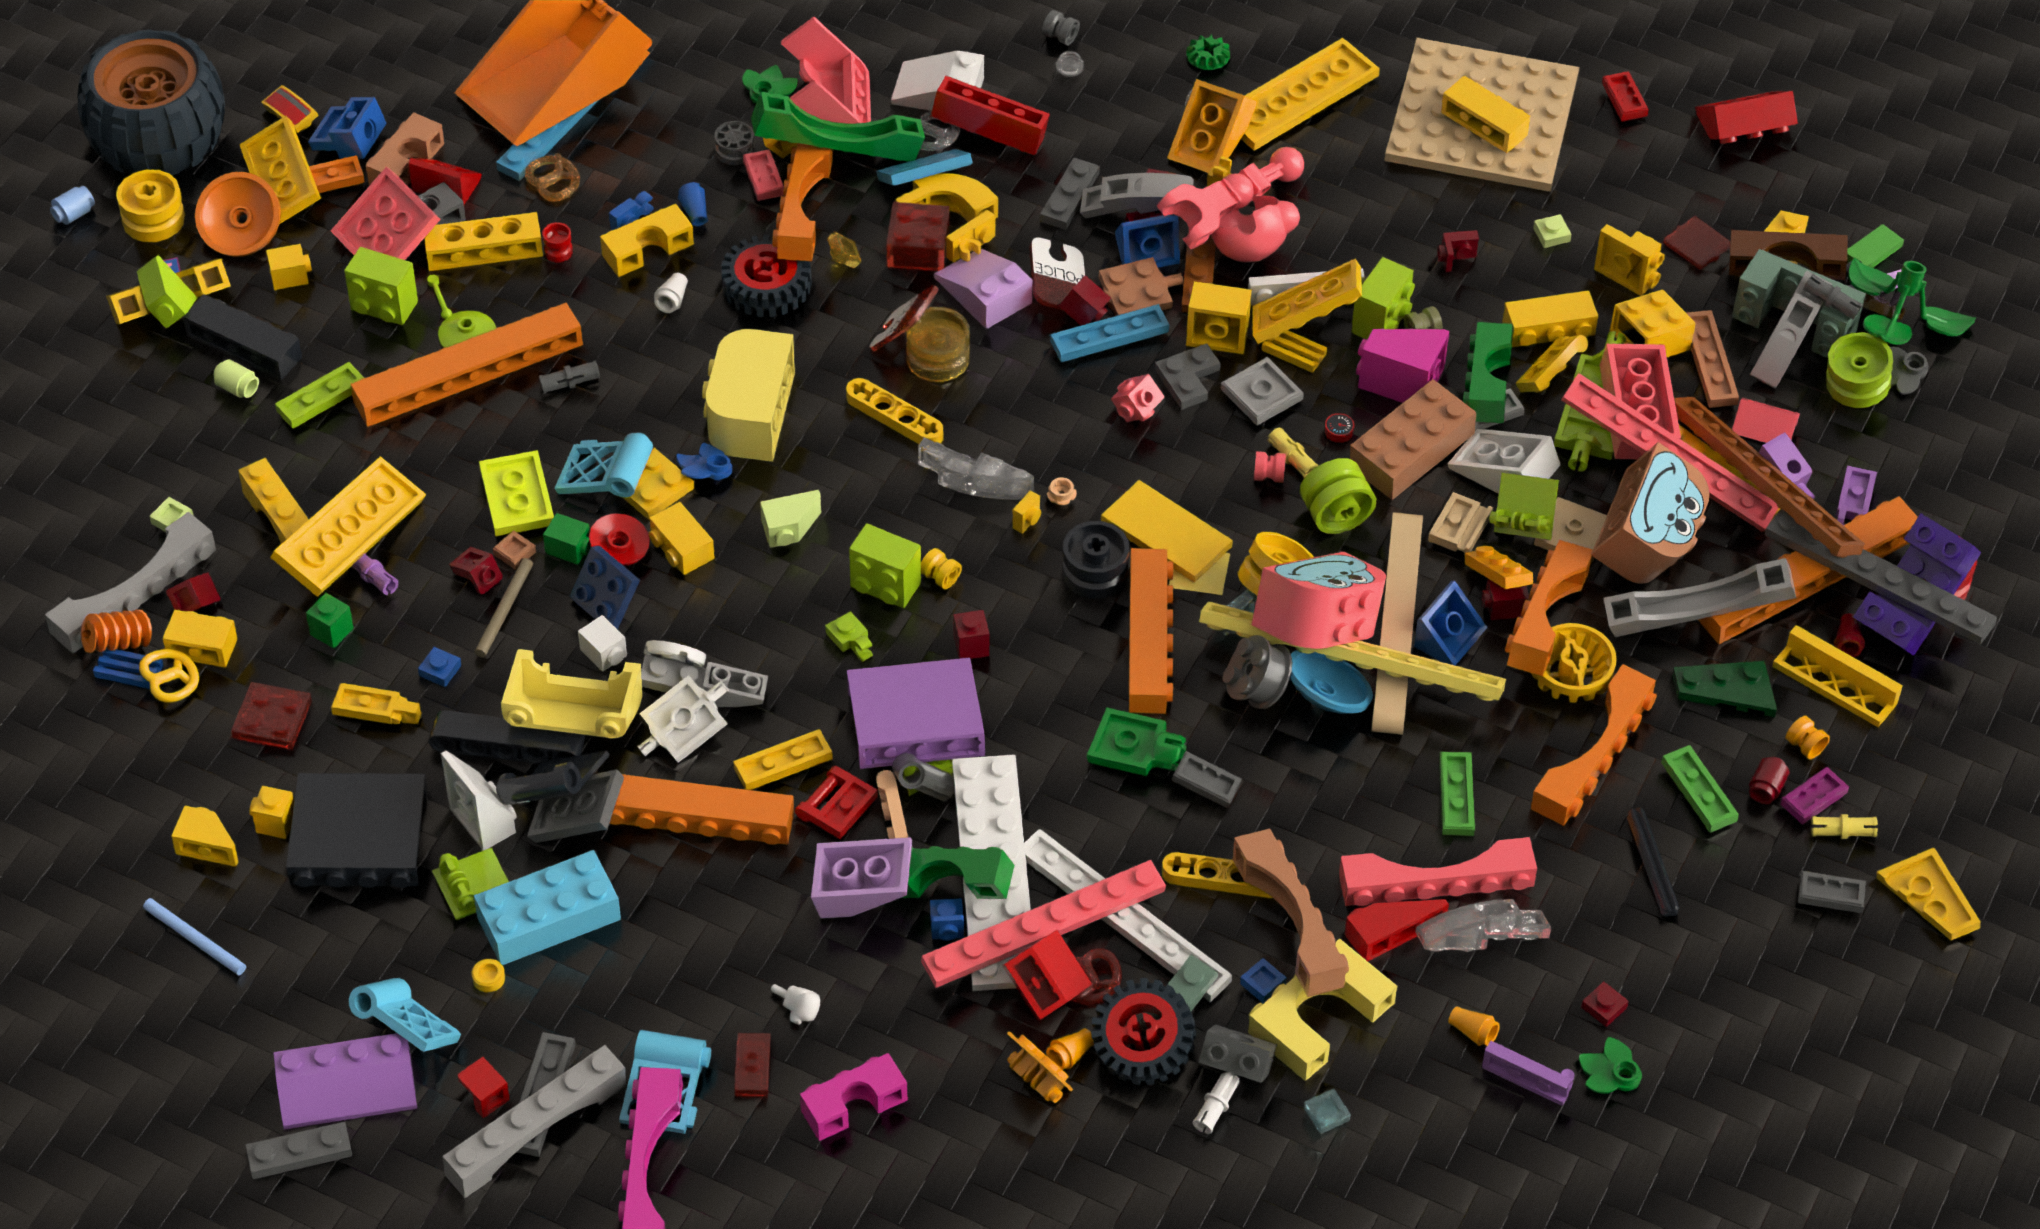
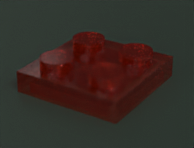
M251 682L232 727V737L234 739L293 749L312 702L311 693Z

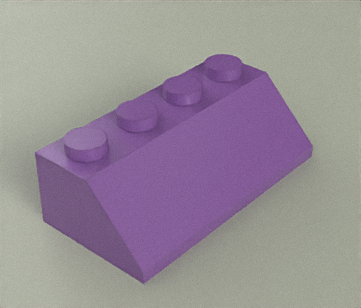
M398 1033L273 1052L284 1129L417 1109L409 1042Z

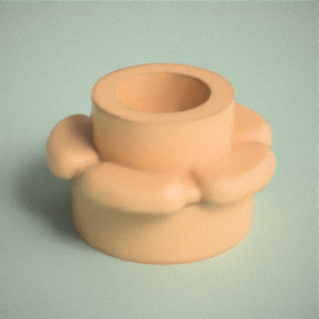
M1056 478L1048 487L1047 497L1051 502H1055L1058 505H1067L1070 503V500L1076 498L1077 493L1072 481L1067 478Z

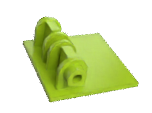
M1501 472L1496 512L1492 511L1489 517L1490 523L1495 525L1494 532L1551 540L1559 480Z
M492 848L461 860H457L455 856L446 853L440 857L439 868L432 870L456 920L476 913L474 895L509 882Z

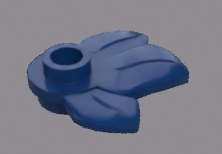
M707 443L701 444L699 455H676L678 465L683 468L681 474L689 478L703 479L710 477L714 480H722L729 477L732 473L730 459L724 455L723 451Z

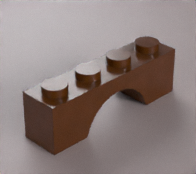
M1731 230L1729 275H1742L1758 250L1761 249L1785 260L1801 263L1811 271L1832 280H1845L1848 235Z

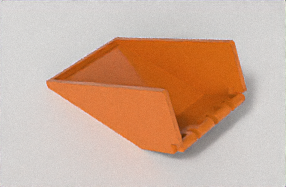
M530 0L454 93L514 145L519 146L624 86L650 54L647 50L651 47L652 40L619 11H615L603 0Z

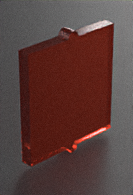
M1696 216L1682 226L1678 225L1676 230L1663 240L1665 245L1700 270L1713 260H1718L1719 256L1730 248V241Z

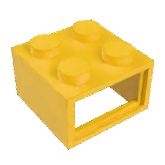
M1662 289L1615 304L1610 332L1615 331V337L1617 338L1619 332L1624 334L1623 331L1635 328L1645 338L1644 344L1665 345L1666 356L1670 357L1690 350L1696 323ZM1624 334V336L1626 337V341L1624 344H1633V342Z

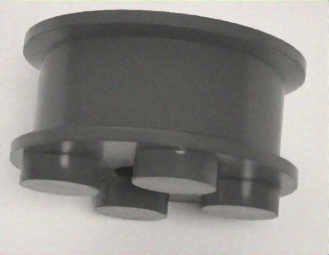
M1259 635L1241 639L1228 667L1223 673V682L1226 683V689L1230 697L1238 701L1248 700L1249 704L1256 709H1266L1272 706L1282 696L1290 680L1292 672L1291 654L1285 646L1280 644L1270 645L1266 638Z

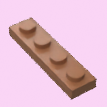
M1712 310L1688 312L1687 314L1696 323L1691 351L1709 408L1738 405L1739 395Z

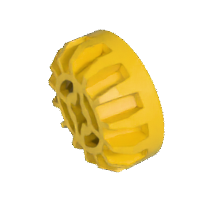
M1565 623L1551 627L1556 637L1548 666L1543 676L1531 673L1532 677L1538 680V687L1545 692L1551 689L1552 697L1555 699H1559L1561 694L1569 695L1571 703H1576L1579 696H1582L1585 701H1590L1594 699L1595 694L1606 692L1609 682L1613 679L1616 666V652L1609 639L1598 630L1583 624ZM1560 660L1558 672L1550 673L1552 665ZM1593 674L1591 682L1588 685H1584L1585 675Z

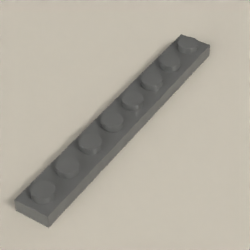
M1780 509L1766 527L1765 536L1980 645L1996 625L1997 616L1864 549L1861 555H1847L1844 558L1834 556L1825 545L1815 540L1810 532L1803 526L1798 525L1794 518L1784 510Z

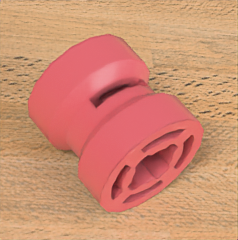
M1256 451L1254 481H1264L1266 478H1269L1276 483H1283L1286 454L1276 453L1274 456H1268L1266 452Z

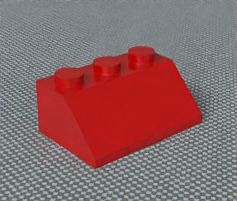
M1771 91L1695 107L1696 114L1709 139H1720V144L1736 142V136L1745 134L1746 139L1763 136L1762 131L1772 129V134L1789 131L1790 125L1798 124L1793 91Z

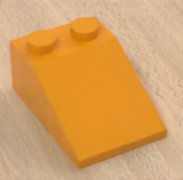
M1196 79L1167 159L1209 173L1212 167L1214 168L1215 165L1219 166L1221 156L1230 157L1248 128L1257 102L1242 94Z

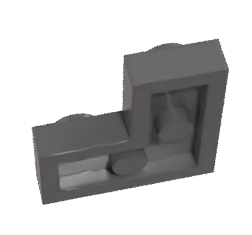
M1206 343L1155 362V371L1182 410L1208 400V392L1199 378L1220 371V362Z

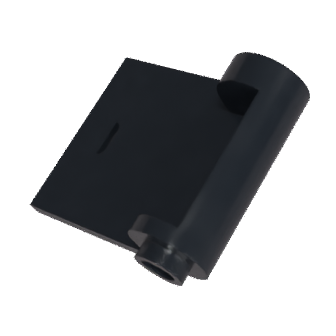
M607 751L544 761L529 776L516 777L513 773H504L500 776L496 785L497 795L506 805L576 794L609 757Z

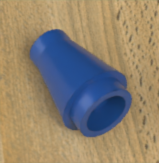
M695 182L683 185L678 191V201L691 219L692 225L702 226L706 224L708 216L705 190Z

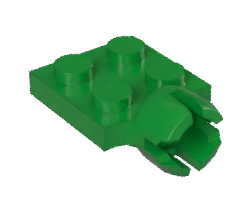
M1106 708L1087 753V762L1147 776L1148 772L1156 767L1176 771L1179 765L1176 762L1181 761L1186 751V745L1184 744L1186 738L1182 735L1166 732V721Z

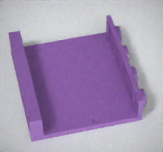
M970 658L847 670L848 696L851 697L860 769L892 766L895 758L904 753L913 754L918 760L923 762L985 756L984 728Z

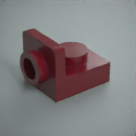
M1477 230L1443 233L1442 245L1437 246V257L1439 262H1443L1445 272L1452 271L1454 259L1476 258L1479 242Z
M474 547L468 548L449 564L453 574L471 580L477 593L480 594L486 593L503 578L493 555Z

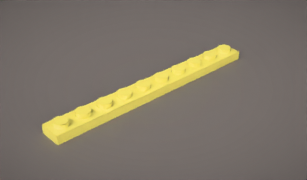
M1209 601L1201 610L1199 622L1207 624L1209 628L1214 630L1228 629L1236 631L1237 635L1245 638L1259 635L1266 638L1271 645L1285 644L1296 647V650L1302 653L1311 654L1316 652L1324 654L1326 658L1332 661L1347 660L1354 662L1356 666L1363 669L1377 668L1385 670L1386 674L1393 677L1408 676L1415 678L1420 684L1446 686L1447 690L1454 693H1462L1464 691L1476 694L1477 698L1485 701L1499 700L1504 691L1506 679L1363 641H1355L1323 649L1299 647L1284 642L1252 626L1254 613Z

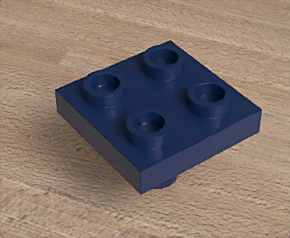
M593 546L588 553L569 597L594 619L603 615L618 630L640 580L601 546Z

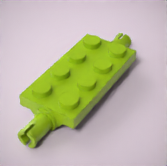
M1611 331L1607 335L1606 344H1624L1626 337L1619 332L1615 341L1616 332ZM1605 347L1594 356L1581 354L1574 378L1580 373L1603 389L1599 365ZM1565 404L1555 436L1554 446L1572 451L1568 466L1575 470L1577 462H1580L1578 471H1585L1590 455L1612 460L1614 450L1611 433L1571 406Z

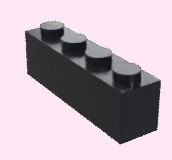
M205 294L183 316L188 337L280 380L302 358L299 338L294 334L284 332L273 327L267 321L258 320L243 310H237L226 305L223 301L213 299Z

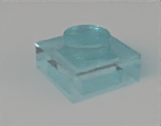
M1334 1089L1305 1101L1304 1109L1320 1134L1350 1121V1112Z

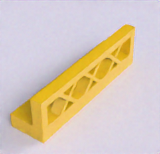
M1797 625L1789 633L1786 647L1773 661L1772 666L1878 728L1898 704L1903 686ZM1791 654L1801 660L1803 666L1793 667L1784 661ZM1822 672L1828 676L1829 681L1819 682L1813 678L1812 673ZM1849 687L1855 691L1856 696L1845 697L1840 694L1838 688ZM1875 702L1884 708L1877 715L1866 709L1865 703Z

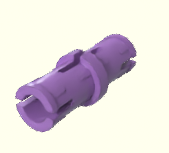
M366 554L351 566L359 572L360 577L365 582L372 583L385 595H388V593L392 594L398 587V580L383 569L382 563L376 559L372 560Z

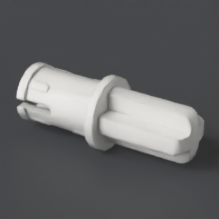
M1223 1072L1211 1093H1207L1204 1096L1205 1103L1197 1117L1193 1120V1126L1197 1130L1203 1132L1206 1127L1205 1133H1212L1213 1127L1222 1112H1226L1229 1108L1228 1101L1239 1084V1077L1230 1072Z

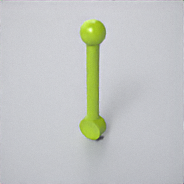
M437 275L428 276V285L433 287L442 309L441 317L447 319L452 316V311L447 308L439 289V277Z

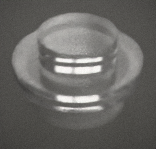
M1067 51L1058 58L1056 69L1063 76L1073 77L1083 71L1084 62L1078 53Z

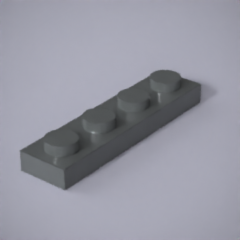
M542 1033L520 1103L568 1070L576 1046L575 1038ZM549 1127L526 1143L517 1153L539 1157Z

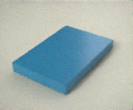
M954 149L877 170L876 172L879 181L895 186L968 166L973 162L971 153Z

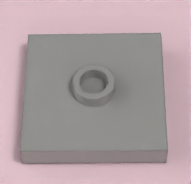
M1268 357L1221 382V390L1256 425L1303 400L1304 395Z

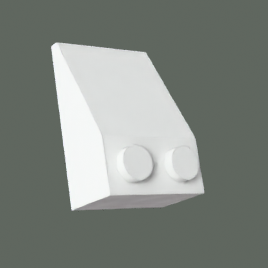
M952 51L904 61L891 98V104L932 111L937 89L945 76L981 88L984 80V55Z
M1476 429L1474 435L1465 442L1448 462L1449 469L1498 494L1501 472L1549 479L1561 465L1551 436Z
M447 750L442 752L441 758L450 810L484 851L515 834L514 819L517 818L516 813L511 805H506L498 797L494 783L492 781L487 782L478 771Z

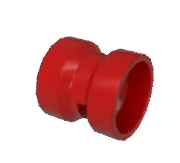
M560 222L548 224L542 231L546 258L555 263L567 261L573 254L570 228Z

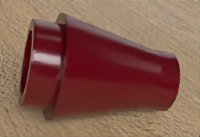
M1848 613L1844 614L1840 619V626L1834 646L1846 654L1856 657L1864 649L1865 640L1859 621L1853 617L1855 614Z

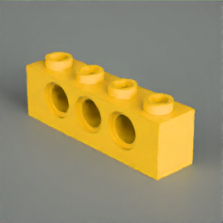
M537 212L435 225L424 238L429 271L543 256Z

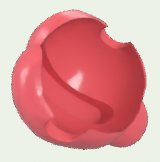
M1255 196L1252 198L1255 204L1253 213L1244 215L1238 209H1234L1231 213L1220 219L1219 228L1211 234L1219 251L1234 261L1246 263L1260 261L1274 253L1284 242L1287 233L1297 227L1300 221L1297 207L1291 202L1279 201L1273 196Z

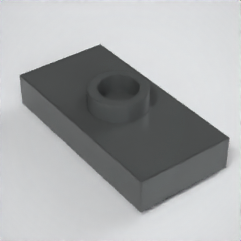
M1185 751L1171 780L1228 808L1242 779Z
M1802 871L1798 903L1862 913L1866 881Z

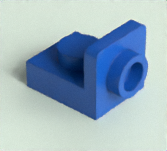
M962 899L930 900L932 939L948 941L955 938H964Z

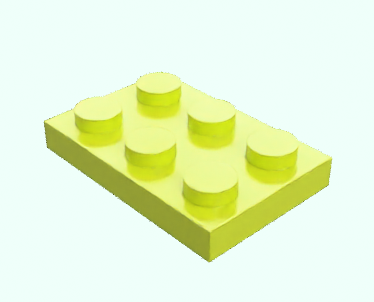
M538 450L479 461L495 536L510 534L513 530L515 532H522L549 526L554 515Z

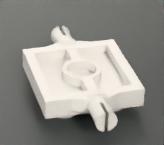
M688 675L640 713L649 725L652 735L637 747L646 757L651 751L661 745L679 763L727 725V722L719 714L715 701L729 691L728 688L720 680V682L706 692L698 687Z

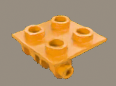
M1011 1032L1007 1033L1022 1047L1019 1053L1014 1051L1008 1057L1009 1067L1019 1074L1026 1083L1031 1082L1030 1086L1039 1092L1046 1101L1051 1100L1053 1103H1056L1063 1095L1061 1090L1064 1086L1070 1091L1073 1090L1065 1082L1069 1076L1023 1034L1017 1039Z

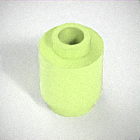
M230 359L219 363L214 370L215 384L239 398H250L258 388L259 379L255 376L254 372Z

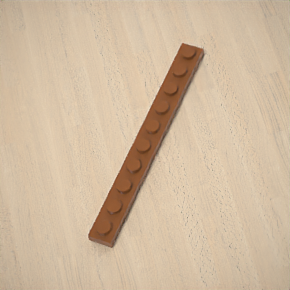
M1674 398L1678 421L1687 425L1694 435L1702 438L1710 445L1709 447L1713 451L1718 452L1725 458L1729 465L1734 466L1740 471L1745 479L1751 481L1760 489L1762 494L1771 498L1778 508L1786 511L1794 518L1798 525L1803 526L1810 532L1815 540L1825 545L1831 554L1841 558L1847 557V555H1861L1865 544L1696 398Z

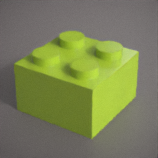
M359 247L344 270L351 310L403 326L418 303L413 263Z
M1382 257L1362 284V296L1354 302L1351 333L1368 340L1373 329H1398L1401 319L1404 318L1405 314L1410 313L1413 304L1410 302V297L1415 288V284L1412 283L1414 270Z
M866 523L849 548L850 587L855 588L861 593H867L882 599L887 604H894L905 608L921 584V545Z

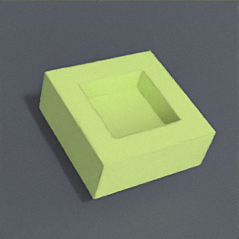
M1561 214L1534 221L1533 229L1544 248L1571 241L1572 234Z
M168 497L149 517L152 525L165 531L166 527L187 512L193 515V511L189 507Z

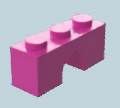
M889 1053L880 1057H872L863 1065L850 1071H842L833 1079L822 1084L811 1085L804 1092L800 1093L801 1112L819 1141L849 1128L848 1109L845 1105L851 1100L864 1099L869 1101L878 1114L908 1100L907 1082Z

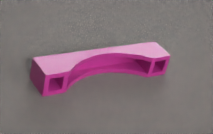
M641 1067L639 1080L634 1079L632 1098L637 1100L636 1110L631 1109L629 1114V1129L633 1130V1138L626 1141L625 1157L626 1160H630L629 1170H623L622 1190L627 1191L626 1200L619 1203L618 1218L619 1221H623L622 1229H665L664 1220L655 1210L647 1193V1169L657 1140L667 1126L680 1114L683 1089L681 1069Z

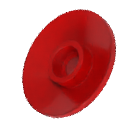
M609 514L601 517L593 524L589 534V543L591 547L601 546L624 566L634 564L645 556L649 548L650 538L645 526L637 519L625 514Z

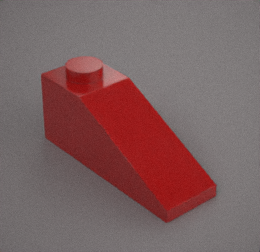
M1446 899L1373 903L1365 908H1357L1347 916L1344 935L1359 955L1366 961H1370L1445 923L1449 903Z

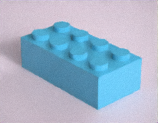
M594 850L474 895L477 918L498 961L502 965L621 920L619 898Z

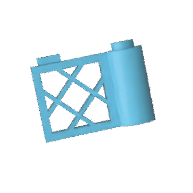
M630 433L625 436L624 441L598 443L597 440H584L580 444H574L554 489L558 494L610 491L619 497H630L635 492L652 452L653 444L642 433ZM610 452H614L613 456L604 462L601 461V458ZM581 454H591L577 464ZM595 462L599 463L598 466L590 470L588 473L585 474L583 472L585 469L593 465ZM606 472L602 481L591 482L593 479H595L602 473ZM579 473L582 475V477H580L573 483H568L569 480H571Z
M391 978L362 985L353 989L350 993L349 1007L356 1017L361 1019L376 1017L423 1052L457 1043L461 1036L459 1031L446 1021H442L411 998L409 985L401 978Z
M640 1030L636 1040L634 1061L619 1118L620 1123L629 1125L631 1105L637 1102V1100L632 1098L634 1079L638 1080L640 1068L681 1069L682 1077L690 1078L688 1087L682 1091L681 1100L685 1098L684 1105L681 1103L680 1107L682 1112L680 1122H671L664 1131L685 1134L687 1127L693 1128L697 1107H692L699 1073L703 1067L709 1066L711 1058V1048L706 1047V1040Z

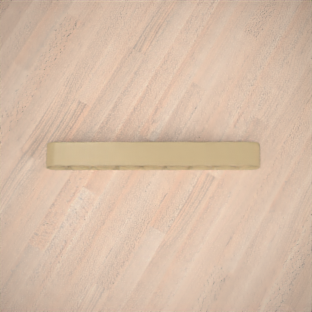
M1393 512L1380 646L1411 654L1423 515ZM1377 669L1372 732L1403 735L1408 676L1393 677L1386 674L1385 670Z

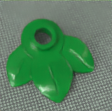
M777 65L766 69L761 74L752 70H746L742 77L743 85L750 91V98L754 103H757L761 92L788 96L794 92L798 85L797 78L783 79L781 70Z
M1607 1038L1604 1054L1590 1053L1579 1055V1063L1582 1070L1590 1076L1585 1086L1594 1092L1606 1094L1616 1089L1630 1091L1637 1088L1641 1082L1642 1073L1637 1063L1632 1060V1051L1628 1046L1615 1038ZM1620 1075H1627L1629 1078H1623Z

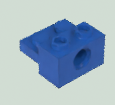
M351 97L345 106L330 107L308 143L312 151L336 150L340 159L357 155L358 160L364 159L387 123L375 97Z

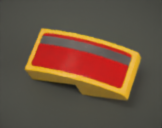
M283 85L261 102L267 111L280 119L287 116L292 121L297 133L307 129L312 124V121L319 116L309 104Z

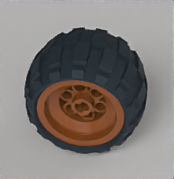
M139 30L111 39L109 43L98 47L90 55L91 60L88 64L84 65L78 84L77 109L86 138L98 156L104 162L111 164L113 169L123 174H133L147 169L161 170L170 175H175L187 168L194 167L203 161V156L214 149L221 133V125L224 122L225 99L219 75L204 51L199 48V45L191 39L179 37L178 33L166 30Z

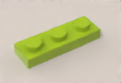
M347 362L275 403L276 411L292 428H295L351 396V383L357 382L364 377L350 362Z

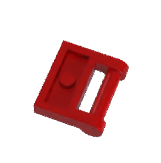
M833 766L827 772V778L805 802H800L794 811L801 820L805 822L810 821L841 839L876 800L878 790L840 767ZM842 785L821 810H818L817 807L836 786Z

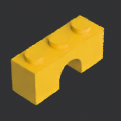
M677 204L660 209L653 214L637 219L632 223L600 236L602 256L618 277L644 266L642 248L645 246H660L668 255H671L694 245L693 226Z

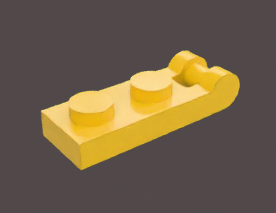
M1575 335L1557 338L1515 383L1520 392L1539 393L1545 390L1550 385L1551 379L1566 368V363L1576 353L1586 351L1588 347L1586 337Z

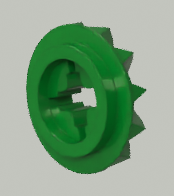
M1212 34L1209 38H1204L1200 35L1198 40L1193 39L1190 41V45L1186 50V56L1188 61L1199 69L1215 70L1223 67L1229 61V44L1223 43L1222 37L1214 39ZM1204 49L1213 51V56L1208 51H1204Z

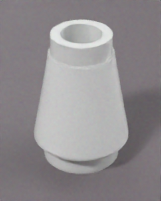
M674 273L656 290L654 303L660 311L671 313L680 308L688 283L687 278L683 274Z

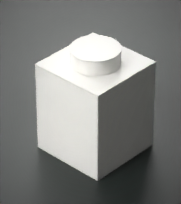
M603 615L578 630L580 650L602 672L611 666L619 664L627 656L625 636Z

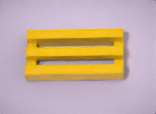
M1288 330L1281 333L1276 339L1262 343V351L1311 373L1315 371L1327 354V347Z

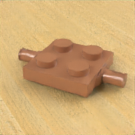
M1153 257L1099 270V280L1103 291L1111 297L1107 305L1113 310L1115 316L1159 304L1162 310L1172 308L1173 301L1168 288L1183 285L1181 273L1163 276Z

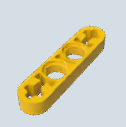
M856 378L848 382L846 386V399L851 406L924 447L933 448L940 445L943 441V425L939 420L866 379ZM881 402L890 405L885 410L877 409L875 406ZM911 416L914 418V421L902 423L899 421V418Z
M1173 852L1166 855L1162 861V877L1170 884L1273 898L1249 883L1232 880L1231 875L1239 872L1233 860ZM1174 865L1180 866L1178 872L1172 871ZM1190 867H1194L1193 875L1189 874ZM1204 868H1211L1217 874L1212 878H1205L1200 875L1199 871Z

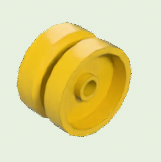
M142 170L126 177L118 186L116 197L125 232L133 239L142 242L166 240L178 233L184 225L185 212L181 201L180 188L177 180L169 173L161 170Z
M1261 532L1256 535L1249 550L1250 555L1245 557L1237 574L1242 584L1252 593L1258 595L1263 567L1314 558V556L1304 546L1287 536L1274 532Z

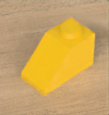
M184 806L171 836L175 853L177 855L236 867L238 857L235 844L217 814L204 807Z

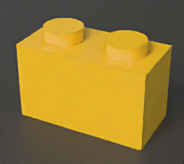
M681 502L650 517L651 531H649V538L655 547H660L665 552L672 567L677 566L683 575L714 559L713 539Z
M174 610L163 636L165 649L181 651L190 657L193 662L225 668L238 639L234 620L221 616L213 617L193 611L185 612L180 610Z

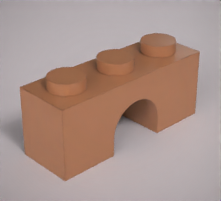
M413 112L406 121L400 124L395 134L384 142L376 155L368 160L366 171L369 185L385 167L391 169L408 185L411 182L408 158L431 159L444 145L442 124Z

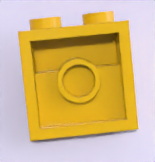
M1606 224L1600 231L1594 270L1642 296L1649 288L1653 289L1658 284L1661 274L1657 272V269L1662 264L1665 255L1660 252L1661 244L1653 238L1639 231L1632 237H1629L1622 231Z

